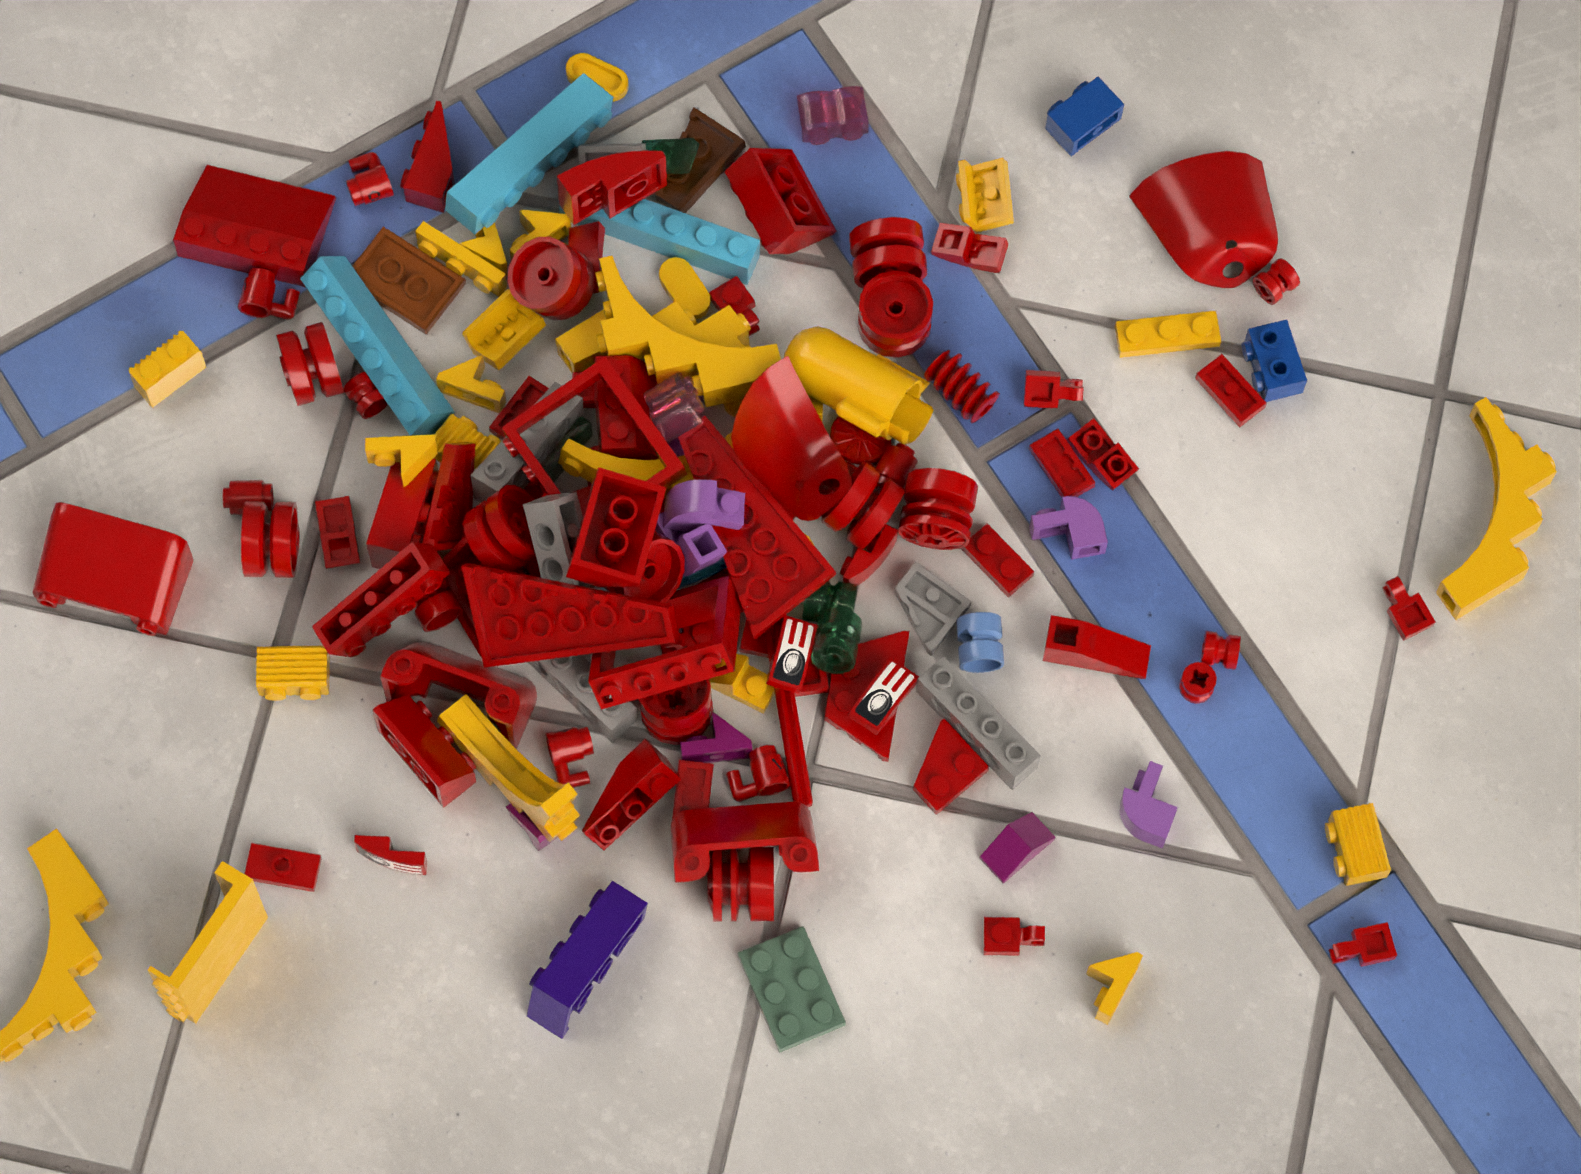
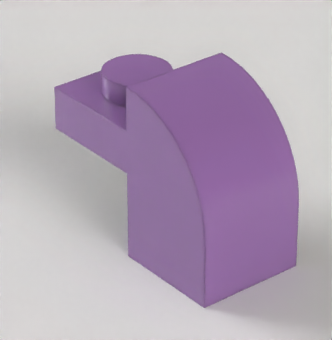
M690 480L679 483L665 496L663 528L688 533L702 525L710 524L739 530L744 525L745 493L717 488V481Z
M1065 496L1062 497L1060 511H1056L1054 508H1047L1038 511L1036 515H1031L1029 529L1032 540L1066 534L1071 560L1105 554L1108 540L1103 519L1098 510L1088 501L1078 497Z
M664 512L659 514L655 531L673 540L681 547L685 557V572L683 576H689L718 562L727 553V550L710 524L702 525L688 533L663 528Z
M1150 761L1146 771L1139 769L1132 788L1134 790L1124 788L1120 801V816L1130 834L1141 841L1163 849L1178 807L1152 798L1163 765Z

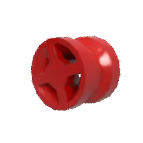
M1202 662L1191 663L1185 668L1179 684L1180 693L1185 700L1199 704L1211 697L1217 680L1213 668Z

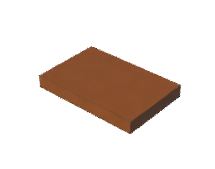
M384 226L352 265L379 305L426 335L466 285L465 278Z

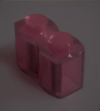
M850 86L832 91H812L797 95V109L803 142L822 145L835 137L852 141L869 133L863 87Z
M680 371L643 393L651 420L667 443L703 422L701 412L705 411V408L697 396L699 392L689 375L684 378Z

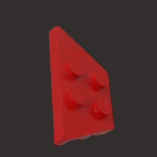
M901 631L842 648L835 652L824 720L836 729L845 731L849 738L859 745H865L878 754V758L886 762L889 761L897 710L878 735H875L848 717V714L890 658L904 666L910 631Z

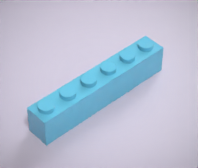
M583 73L447 191L445 211L474 235L484 226L486 228L490 227L497 220L499 213L507 206L509 208L513 207L528 187L531 186L533 188L537 186L543 179L545 172L552 166L556 168L561 165L570 150L575 146L578 148L579 145L584 144L595 128H602L608 123L612 117L613 96Z
M646 199L639 201L611 219L601 209L577 223L578 225H584L600 221L605 227V234L670 258L678 257L685 259L692 266L729 279L737 276L745 285H748L760 257L759 239ZM559 205V213L565 214V212Z
M320 256L300 278L408 434L410 436L435 434L450 414H454L455 411L345 256Z

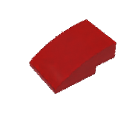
M629 151L603 156L572 167L557 175L559 205L573 225L601 209L611 219L667 186L666 156L663 151Z

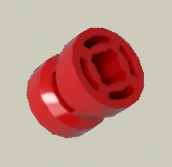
M1282 258L1273 262L1269 271L1259 273L1252 280L1257 293L1270 305L1280 301L1284 292L1292 291L1300 285V278L1289 262Z
M366 372L359 373L351 378L343 388L348 399L357 403L356 410L362 419H368L377 415L388 405Z
M1205 631L1201 662L1209 666L1222 662L1224 668L1236 670L1241 636L1230 634L1226 639H1223L1217 632Z

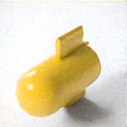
M820 326L804 329L793 337L784 351V357H789L809 396L836 410L839 417L876 438L880 435L887 440L893 438L904 445L910 444L920 436L932 416L933 407L920 400L921 393L928 387L930 382L880 354L877 356L830 329Z

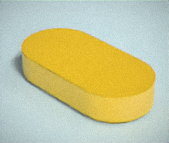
M587 53L575 54L566 63V77L570 83H573L579 76L585 73L613 96V102L621 100L628 92V77L622 69Z
M678 257L664 261L659 269V280L673 303L677 301L683 310L689 309L695 319L704 317L710 309V294L692 266L685 259Z

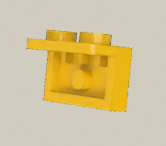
M1003 157L976 165L969 164L965 159L958 161L959 173L956 174V183L962 197V203L959 204V214L962 221L967 223L977 233L1013 224L1008 162Z
M507 289L463 331L462 335L475 356H484L486 363L497 370H501L546 326V323L542 316L519 304L512 296L510 289Z

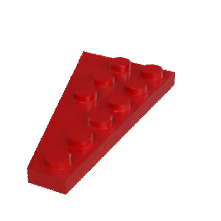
M704 415L681 433L678 439L694 480L717 481V488L745 493L744 525L739 530L715 525L711 526L727 550L723 558L753 637L756 639L834 577L836 571L771 493L741 464L730 444Z
M471 563L461 566L484 668L669 644L680 640L672 604Z

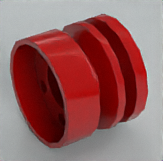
M922 468L909 472L903 496L907 505L903 506L900 516L902 519L898 526L899 535L910 543L931 549L953 550L967 546L971 535L969 530L973 523L969 513L973 512L978 491L977 483L967 475L941 468Z
M710 679L640 698L639 706L642 724L648 733L660 742L672 745H680V742H687V739L690 737L703 735L711 724L712 712H714Z
M750 847L747 863L739 862L737 849H731V863H722V850H713L709 870L707 871L708 903L713 914V922H722V906H731V922L737 921L740 905H747L750 921H774V847Z

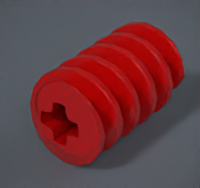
M947 350L930 364L924 373V378L929 382L934 381L933 387L937 391H943V398L947 401L953 400L952 407L955 410L962 409L961 416L966 420L971 419L970 422L974 423L993 407L1000 393L995 391L987 395L986 392L991 384L985 382L978 386L977 382L981 374L977 372L969 376L968 372L972 367L971 363L968 362L960 367L958 364L963 355L958 353L950 357V350Z

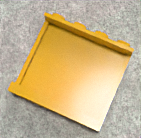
M224 861L220 863L214 872L224 899L172 975L168 977L152 966L147 970L153 980L152 986L158 990L156 994L163 999L161 1003L167 1007L166 1012L183 1023L186 1018L195 1024L197 1023L268 918L253 879Z

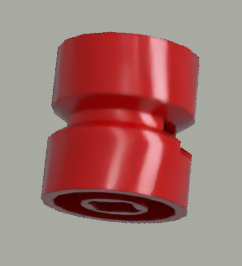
M446 578L442 580V585L436 591L425 594L416 602L417 606L414 615L424 632L437 631L449 625L463 612V608L452 591H447L449 583Z

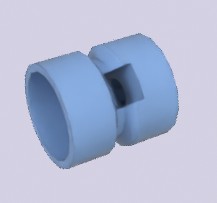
M975 612L957 618V640L963 643L958 648L959 668L962 671L972 673H985L1002 668L1004 666L1003 645L998 642L1002 638L1001 617L990 612Z

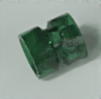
M827 581L805 599L802 620L822 623L825 619H829L831 625L851 628L858 584L839 581L836 585H831L830 581Z
M841 607L826 609L818 617L811 660L818 669L824 672L843 674L849 672L855 666L863 626L862 620L849 609Z

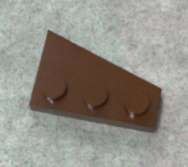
M693 107L690 113V121L685 132L682 131L678 140L679 146L672 160H669L666 167L667 186L655 192L658 202L683 213H687L746 147L744 139L695 107Z

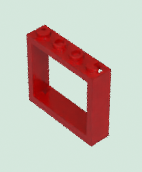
M605 356L501 427L507 437L502 442L508 449V452L513 458L517 455L522 458L526 464L521 468L532 485L539 482L546 492L541 497L561 494V492L520 434L599 379H602L665 467L646 481L669 488L687 475L685 466Z
M729 575L677 590L665 602L673 605L678 629L715 619L713 640L614 668L616 651L592 654L588 682L601 710L735 672L741 603ZM724 659L726 666L716 668L715 665L721 663V660Z

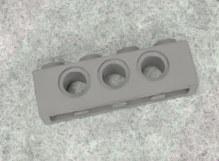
M554 382V384L545 392V394L536 403L544 399L546 396L557 390L562 385L558 384L557 382ZM576 395L520 434L542 467L552 459L568 438L585 422L583 398ZM502 441L471 474L473 496L479 502L487 501L491 495L506 485H516L525 489L530 483L521 469L526 464L519 455L513 458Z
M577 492L546 495L523 504L541 578L601 590V587L566 577L583 517Z
M583 655L528 662L610 742L614 743L637 721V707L631 701L601 710L588 682L591 663Z
M944 656L918 678L916 692L942 719L945 718L1011 790L1015 789L1038 768L1041 755Z

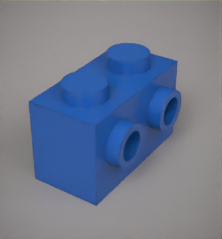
M1098 76L1089 83L1088 81L1082 82L1073 91L1072 96L1064 102L1059 100L1054 103L1047 111L1045 129L1070 156H1073L1122 119L1124 103Z
M1288 320L1249 328L1245 341L1241 343L1245 361H1251L1254 371L1251 373L1254 389L1257 392H1261L1262 398L1266 402L1302 394L1307 378Z

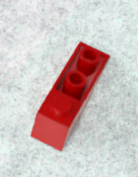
M436 101L433 111H427L423 122L424 135L422 140L417 139L414 144L411 156L414 161L411 169H405L400 187L404 189L406 202L444 213L447 191L455 185L442 102Z
M1051 615L1042 661L1146 679L1151 645L1086 621Z
M644 739L618 764L582 829V832L604 851L681 780L666 756L647 739Z

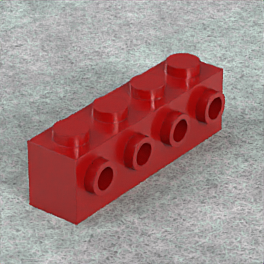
M411 542L316 622L312 628L329 655L355 657L366 649L365 644L373 637L387 632L392 626L391 622L397 617L411 612L417 606L416 602L421 597L436 591L442 585V580L450 574V571L433 545Z

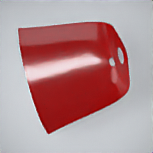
M1221 151L1180 160L1162 167L1144 179L1129 195L1176 264L1190 278L1199 283L1219 288H1235L1265 267L1273 259L1277 251L1278 232L1263 163L1247 153ZM1230 240H1234L1237 243V246L1234 248H1226V243ZM1235 261L1243 264V270L1238 276L1227 278L1223 275V270L1227 264Z
M784 357L768 367L752 383L743 398L735 416L731 434L733 452L741 464L793 516L800 520L812 521L820 518L841 501L852 486V478L843 456L826 431L789 357ZM829 479L839 481L840 486L835 493L823 495L819 492V487L824 481ZM797 480L804 482L801 490L795 486Z

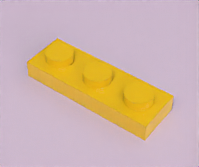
M424 221L416 229L417 244L421 251L432 258L436 256L444 261L446 267L458 275L462 276L464 274L472 279L474 285L482 292L487 294L492 292L499 297L507 289L506 273Z
M1216 310L1115 322V333L1120 358L1220 347L1221 344Z

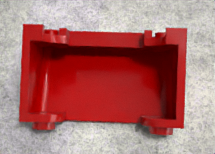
M58 502L55 503L50 517L32 593L38 603L50 608H56L58 604L63 605L68 599L128 616L137 625L136 630L149 636H155L156 633L167 635L194 559L188 542L174 533L72 504Z
M426 641L415 642L391 654L380 675L386 702L405 695L410 697L419 695L426 699L432 683L463 695L467 694L471 698L484 702L486 712L490 716V722L498 726L500 733L516 749L537 701L536 687L529 679L495 666L484 668L482 661Z
M792 801L690 809L679 812L671 822L670 830L675 883L695 881L705 876L710 865L709 851L778 845L779 856H782L783 862L788 869L801 873L819 871L818 850L811 812L806 805L800 802Z

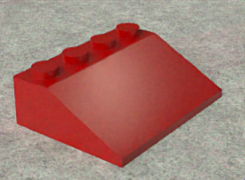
M206 165L182 211L173 238L177 255L244 273H249V270L252 268H263L273 272L276 275L275 280L305 287L300 278L316 262L336 196Z

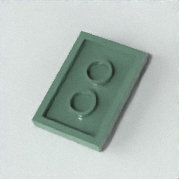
M804 926L738 952L740 963L779 1053L846 1025V1021Z

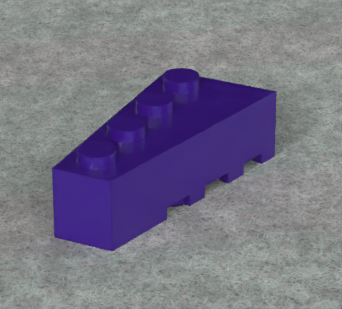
M614 881L609 884L605 891L599 889L590 901L589 907L591 909L584 917L580 914L569 930L571 936L565 943L559 941L549 957L552 961L546 969L540 967L533 975L529 983L532 986V992L526 1017L563 1039L569 1030L568 1023L571 1013L575 1011L580 1014L592 992V982L595 981L598 984L602 982L613 962V959L610 957L611 954L619 957L644 920L648 903Z

